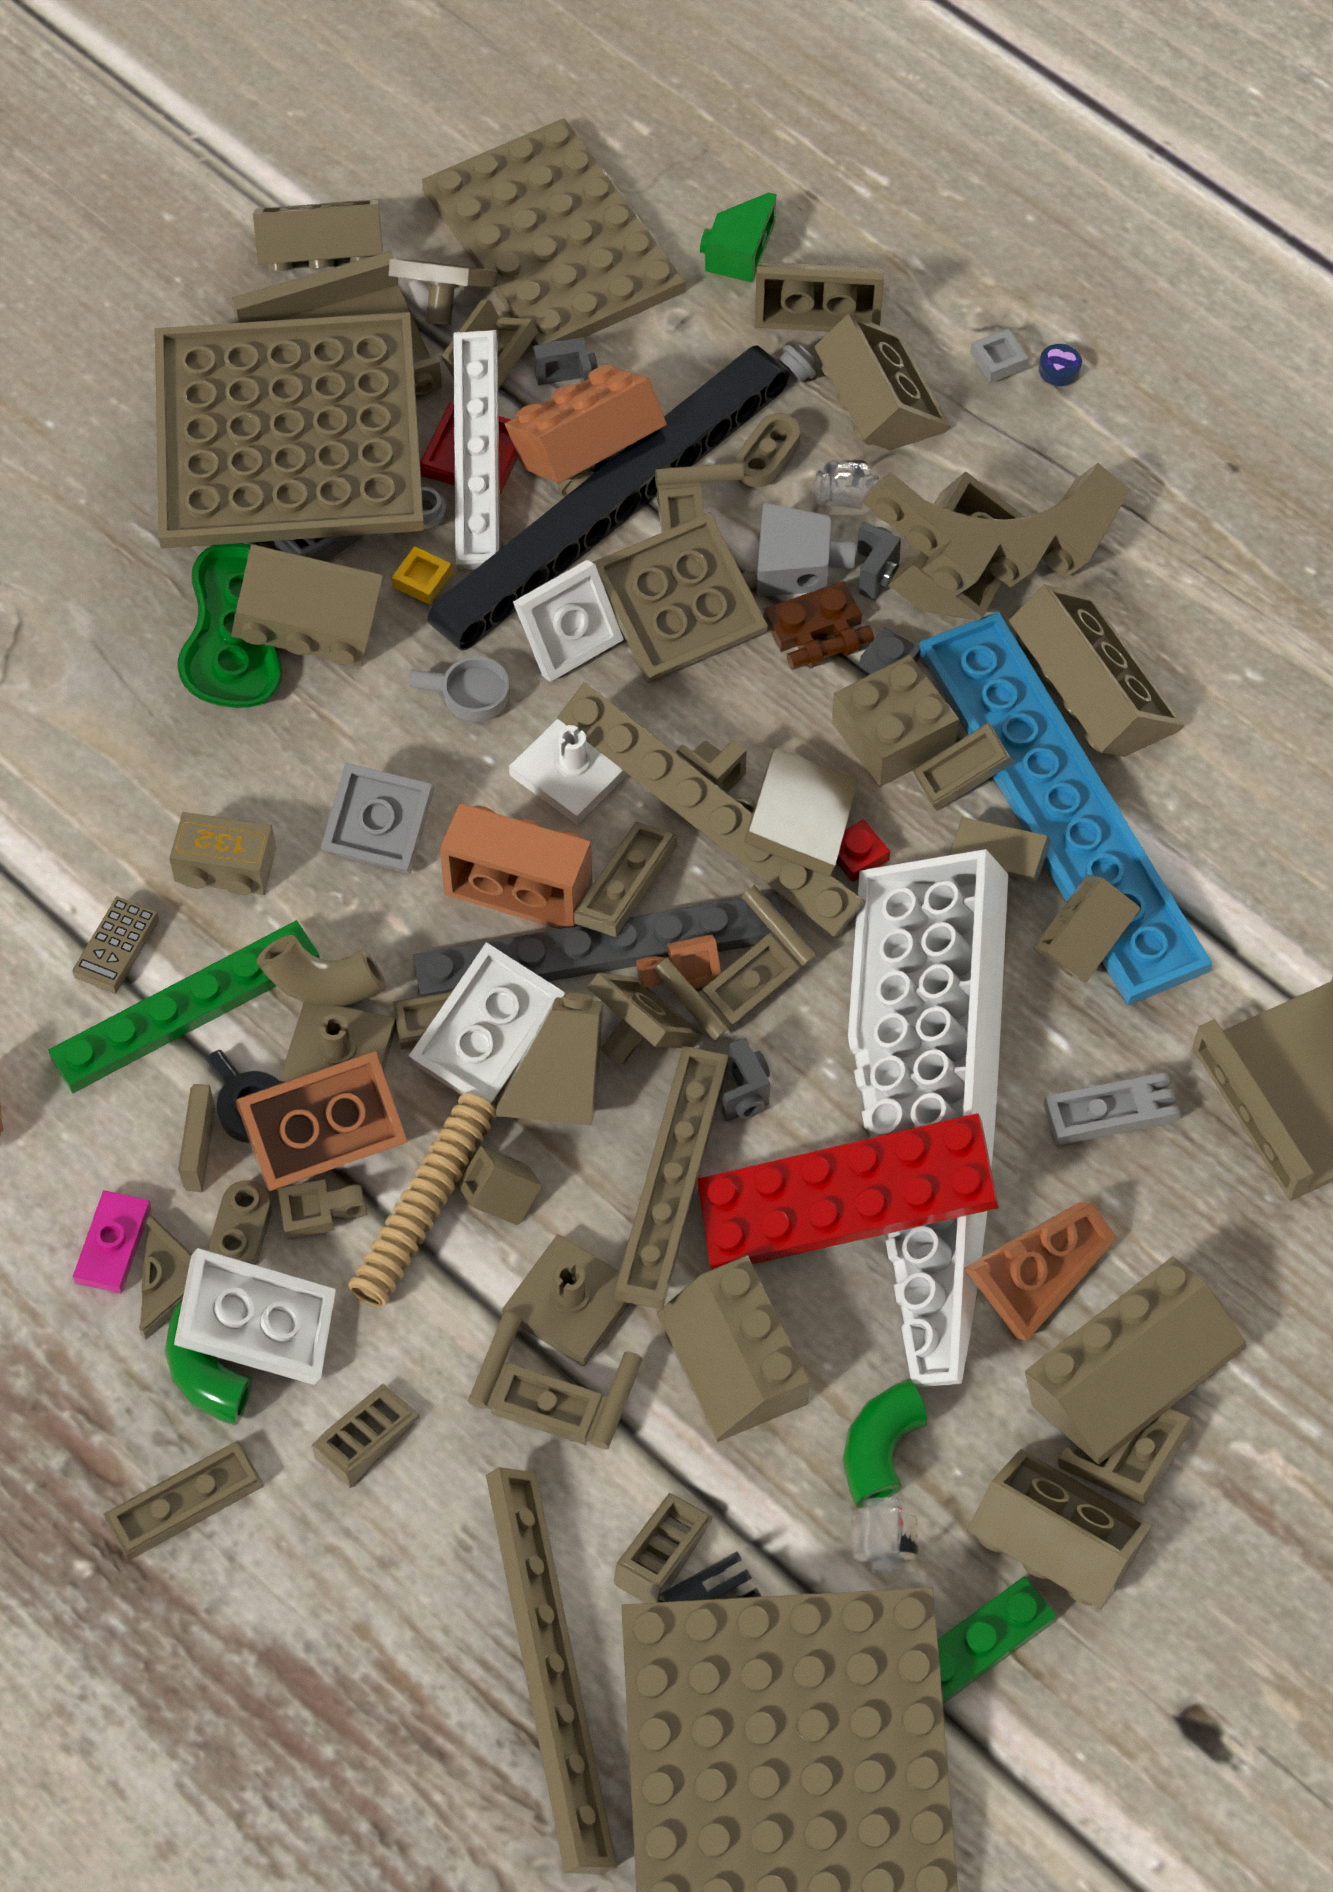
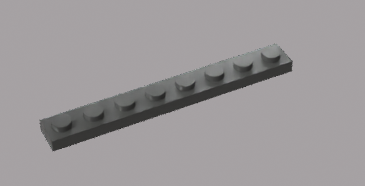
M778 893L764 894L783 916ZM742 898L630 917L617 937L584 926H576L488 941L487 943L549 982L635 967L636 960L644 957H669L667 944L712 934L716 940L717 951L722 952L754 946L771 931ZM486 942L413 954L420 997L453 991Z

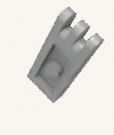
M1164 1072L1045 1096L1043 1105L1056 1146L1178 1121L1182 1117L1179 1107L1169 1106L1176 1101L1174 1091L1172 1089L1161 1090L1171 1084L1168 1074Z

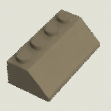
M1044 584L1008 620L1018 634L1016 636L1018 644L1027 653L1034 656L1041 666L1039 668L1040 675L1049 685L1058 690L1064 699L1062 701L1063 708L1071 717L1081 723L1087 732L1085 735L1087 742L1097 752L1126 757L1179 732L1184 727L1182 721L1092 596Z
M1172 1256L1025 1370L1031 1403L1048 1421L1096 1463L1100 1464L1246 1348V1341L1208 1284Z

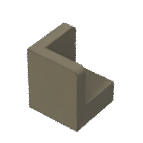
M734 740L722 751L708 741H703L694 751L685 745H681L676 750L679 756L725 792H728L746 774L747 750Z
M480 1145L457 1184L471 1207L515 1225L522 1222L543 1186L528 1165Z

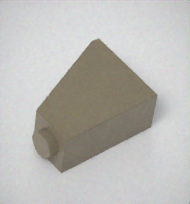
M576 992L566 993L563 998H555L503 1090L496 1108V1116L592 1125L596 1111L603 1001H593L591 995Z

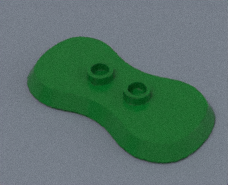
M245 543L212 545L206 548L194 562L192 585L198 603V617L195 628L183 645L178 657V672L184 687L202 701L228 708H249L269 701L276 693L282 680V667L276 647L265 644L254 645L245 642L243 639L231 637L251 546Z

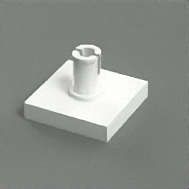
M588 560L513 601L542 676L550 682L624 640L596 565Z
M559 719L551 724L509 765V774L512 778L576 825L629 775L589 744L582 730L579 732V728L574 725L566 726Z

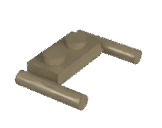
M742 462L655 469L661 533L705 515L701 483L743 480ZM741 573L749 589H757L756 573Z
M756 885L752 886L741 897L771 932L700 992H697L668 958L662 960L653 969L714 1041L816 956L813 950Z
M504 1312L468 1402L477 1408L491 1409L493 1415L583 1445L590 1442L597 1448L609 1449L642 1363V1357L633 1352H624L608 1396H605L602 1393L511 1363H505L522 1319L514 1313Z

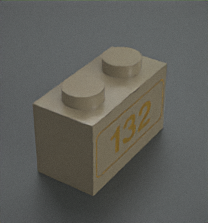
M182 812L169 857L175 882H180L185 886L196 889L205 886L226 889L236 895H248L249 893L264 895L277 849L273 828L269 824Z

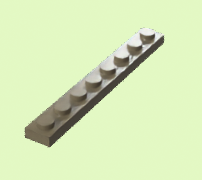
M583 682L557 718L566 726L574 725L578 727L579 732L582 730L589 744L832 936L838 938L866 901L834 876H825L745 844L744 839L752 812L589 684Z
M498 1467L486 1474L564 1872L603 1875L617 1868L536 1473Z

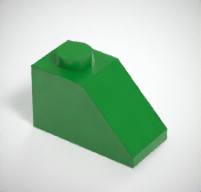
M768 192L717 213L712 228H705L700 243V253L705 254L706 272L753 283L758 261L762 259L776 222L777 194Z

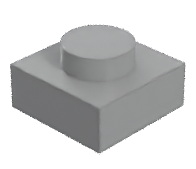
M1009 328L971 343L970 354L989 383L1027 369L1029 358Z

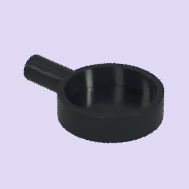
M216 1050L208 1056L207 1062L224 1084L217 1098V1112L220 1123L226 1133L232 1138L244 1143H250L236 1100L282 1083L273 1075L261 1071H249L240 1074L222 1050Z

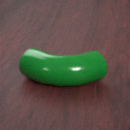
M179 1303L175 1306L171 1316L165 1345V1355L172 1381L193 1407L222 1422L237 1425L248 1402L252 1379L224 1367L215 1356L174 1345L182 1303Z
M909 1379L894 1384L867 1401L848 1428L842 1460L849 1491L857 1508L869 1507L880 1503L896 1494L902 1488L893 1464L895 1447L902 1437L927 1425V1415L923 1401L916 1386Z

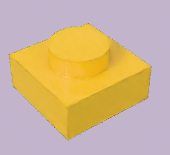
M414 546L391 577L392 586L430 605L453 574L452 563Z

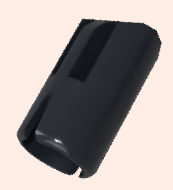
M736 1551L662 1592L659 1596V1602L716 1599L752 1579L746 1569L708 1591L702 1584L707 1579L726 1571L727 1568L740 1562L742 1559ZM754 1588L753 1590L736 1598L762 1596L757 1588Z

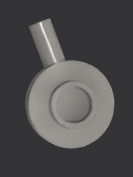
M472 656L463 658L451 665L445 675L412 669L410 673L409 687L443 692L444 702L448 710L456 717L465 721L482 722L496 717L505 709L510 698L507 672L498 662L487 657Z

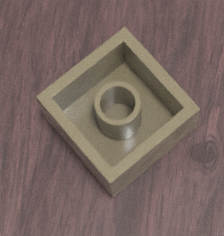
M910 654L834 693L832 723L879 787L909 773L956 743L959 718Z

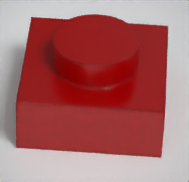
M864 819L845 829L836 863L852 882L859 879L860 870L877 868L890 860V850Z

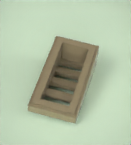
M381 1384L312 1444L314 1457L351 1488L420 1418L419 1414L385 1384ZM383 1402L400 1416L394 1423L377 1409ZM369 1416L385 1429L379 1435L364 1423ZM357 1430L370 1443L364 1447L351 1434ZM344 1443L356 1455L349 1459L338 1447Z
M669 1492L616 1563L615 1585L645 1603H658L660 1594L672 1586L711 1524L713 1516ZM671 1517L689 1527V1532L686 1533L666 1522L667 1518ZM657 1534H660L661 1536L674 1542L678 1545V1547L675 1548L669 1545L668 1543L662 1541L661 1539L657 1538ZM646 1551L666 1561V1563L663 1565L645 1555Z

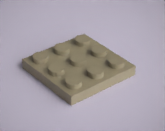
M710 512L592 562L596 565L617 623L647 683L767 631L768 625Z

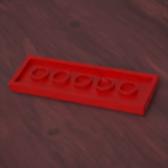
M979 1113L698 1178L708 1257L712 1270L747 1255L753 1265L999 1208L983 1123Z

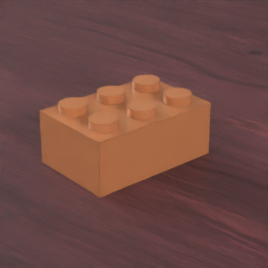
M605 365L592 370L588 374L589 379L577 385L570 384L555 390L552 394L553 398L542 404L536 403L521 408L516 413L517 417L505 423V426L523 470L559 484L666 426L667 423L650 379L630 371L612 367L611 365Z
M459 803L440 846L444 893L446 896L557 929L578 926L574 921V911L593 885L591 841L583 839L574 832H557L540 827L536 822L529 819H513L499 815L485 806L478 805L472 807Z
M376 1051L236 1100L267 1192L408 1142Z

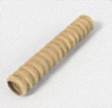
M473 1093L461 1094L458 1099L459 1105H455L451 1111L452 1117H448L444 1123L445 1129H441L436 1136L438 1141L432 1142L429 1148L430 1153L425 1154L422 1159L423 1165L418 1166L415 1171L416 1177L410 1179L407 1185L409 1190L403 1191L400 1196L401 1202L396 1203L393 1208L394 1214L389 1215L386 1219L387 1227L380 1229L378 1233L379 1239L374 1240L371 1244L372 1252L365 1254L363 1258L364 1264L359 1265L355 1272L357 1277H353L349 1281V1289L362 1302L374 1307L386 1306L389 1301L387 1294H393L395 1291V1282L400 1281L404 1275L402 1269H408L411 1263L410 1257L415 1256L419 1250L417 1244H422L426 1238L424 1232L431 1230L433 1226L432 1220L437 1219L441 1213L439 1208L444 1207L448 1201L446 1195L452 1194L455 1189L454 1183L459 1182L462 1177L461 1171L466 1170L469 1165L468 1159L474 1157L477 1152L476 1147L480 1146L484 1140L483 1135L487 1134L491 1128L490 1123L496 1120L495 1107L482 1096Z

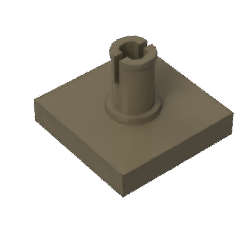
M390 259L388 276L425 280L426 284L430 285L426 323L451 325L454 289L459 288V285L496 287L498 270L427 261Z
M597 973L587 987L588 990L622 1018L601 1047L602 1052L618 1064H625L643 1038H646L655 1047L682 1048L686 1046L693 1048L703 1035L648 987H643L642 982L636 977Z
M304 1002L279 1081L285 1083L376 1051L382 1070H384L397 1027L396 1018L342 1006L313 1005Z
M557 1234L502 1308V1312H511L518 1315L522 1319L519 1327L582 1366H585L630 1303L615 1300V1288L620 1271Z

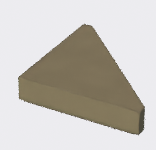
M153 1216L146 1221L147 1237L141 1291L142 1308L139 1330L145 1339H148L171 1318L175 1306L182 1303L192 1255Z

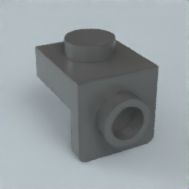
M583 337L564 341H551L546 344L533 346L534 368L538 386L578 378L581 383L589 379L588 374L592 370L598 368L595 353H587Z
M863 522L858 529L857 551L859 554L868 557L860 568L859 594L875 601L883 587L890 588L888 584L899 567L901 538L895 536L886 528L875 527L867 522Z
M745 1037L728 1044V1067L739 1087L723 1094L722 1113L726 1121H731L738 1117L741 1119L754 1117L765 1106L769 1105L770 1082L768 1077H770L768 1064L761 1051L753 1052Z

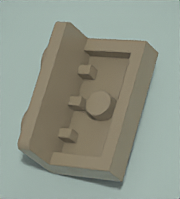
M481 300L459 332L496 330L499 389L539 331L532 319L499 317L490 300ZM454 339L442 354V359L453 378Z

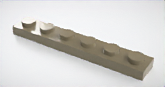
M686 1046L682 1047L617 1280L615 1300L660 1310L664 1308L729 1066V1055Z

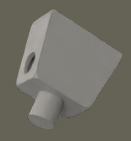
M763 503L756 596L803 594L827 587L828 567L855 568L856 542L830 541L831 518L828 515Z

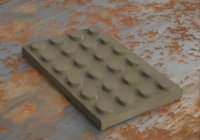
M565 118L422 179L424 193L477 268L498 270L496 287L491 288L512 318L533 320L539 332L531 342L532 346L546 344L551 341L587 337L685 292V280Z

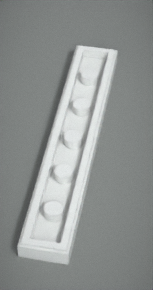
M496 330L454 333L455 554L457 571L475 570L500 550L498 342Z

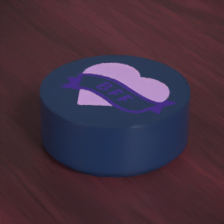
M1050 345L1043 350L1040 356V376L1051 385H1070L1080 376L1082 357L1070 345Z

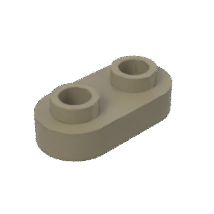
M783 413L766 416L736 454L735 463L742 462L744 478L740 480L743 484L750 487L769 485L796 452L800 444V426L793 417ZM781 439L783 442H775V440Z
M243 1180L232 1184L225 1191L210 1238L209 1252L256 1265L272 1212L270 1197L264 1186L255 1181ZM246 1197L254 1200L247 1207L238 1205V1202ZM231 1241L242 1243L236 1250L231 1251L225 1248Z

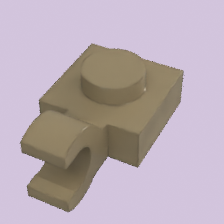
M326 1179L278 1188L283 1228L287 1240L335 1230L333 1217L355 1219L368 1215L361 1185H351L339 1190L329 1191Z

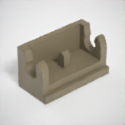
M1087 874L1033 949L1070 977L1073 975L1081 982L1086 983L1141 908L1103 877Z

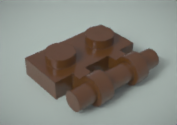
M844 581L764 608L763 617L780 652L794 647L798 648L796 651L787 653V661L792 670L806 665L809 668L822 665L824 659L840 653L848 656L859 652L860 646L869 644L874 640V634L869 625L856 630L852 628L861 624L862 613ZM828 635H834L833 638L821 642L816 641L817 639L826 637Z

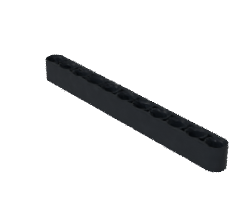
M754 345L747 349L664 416L667 423L666 426L627 446L439 598L428 614L427 621L429 625L459 650L464 651L475 645L516 611L513 601L558 577L657 496L655 469L691 467L773 401L787 386L791 371L760 346Z

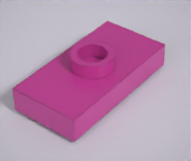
M103 1190L73 1274L76 1284L122 1294L151 1210L149 1200Z

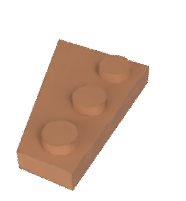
M1079 1202L966 1266L964 1269L1014 1337L1028 1341L1116 1241L1117 1237L1092 1203Z

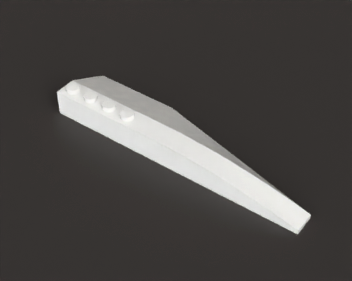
M986 849L860 870L858 896L866 902L856 914L848 1041L850 1051L855 1055L857 1069L854 1070L857 1088L862 1093L865 1111H862L864 1128L869 1132L870 1138L979 1113L983 1123L992 1170L998 1088L1008 873ZM987 1211L889 1233V1240L885 1241L888 1258L893 1263L897 1284L894 1285L896 1302L901 1306L904 1324L901 1329L910 1378L916 1388L962 1384L978 1288L964 1268L982 1258Z

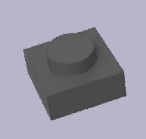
M884 627L861 655L859 667L872 674L909 654L917 662L920 658V647Z

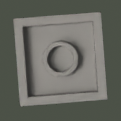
M345 763L320 848L321 851L325 854L411 874L435 787L431 783Z

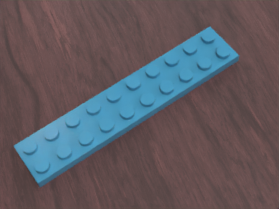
M999 611L985 616L979 621L969 622L920 641V655L959 718L966 733L969 735L989 722L1013 760V764L992 777L1025 831L1048 835L1051 843L1044 865L1066 902L1086 875L1089 874L1103 877L1141 908L1102 960L1104 967L1128 1006L1209 973L1212 961Z

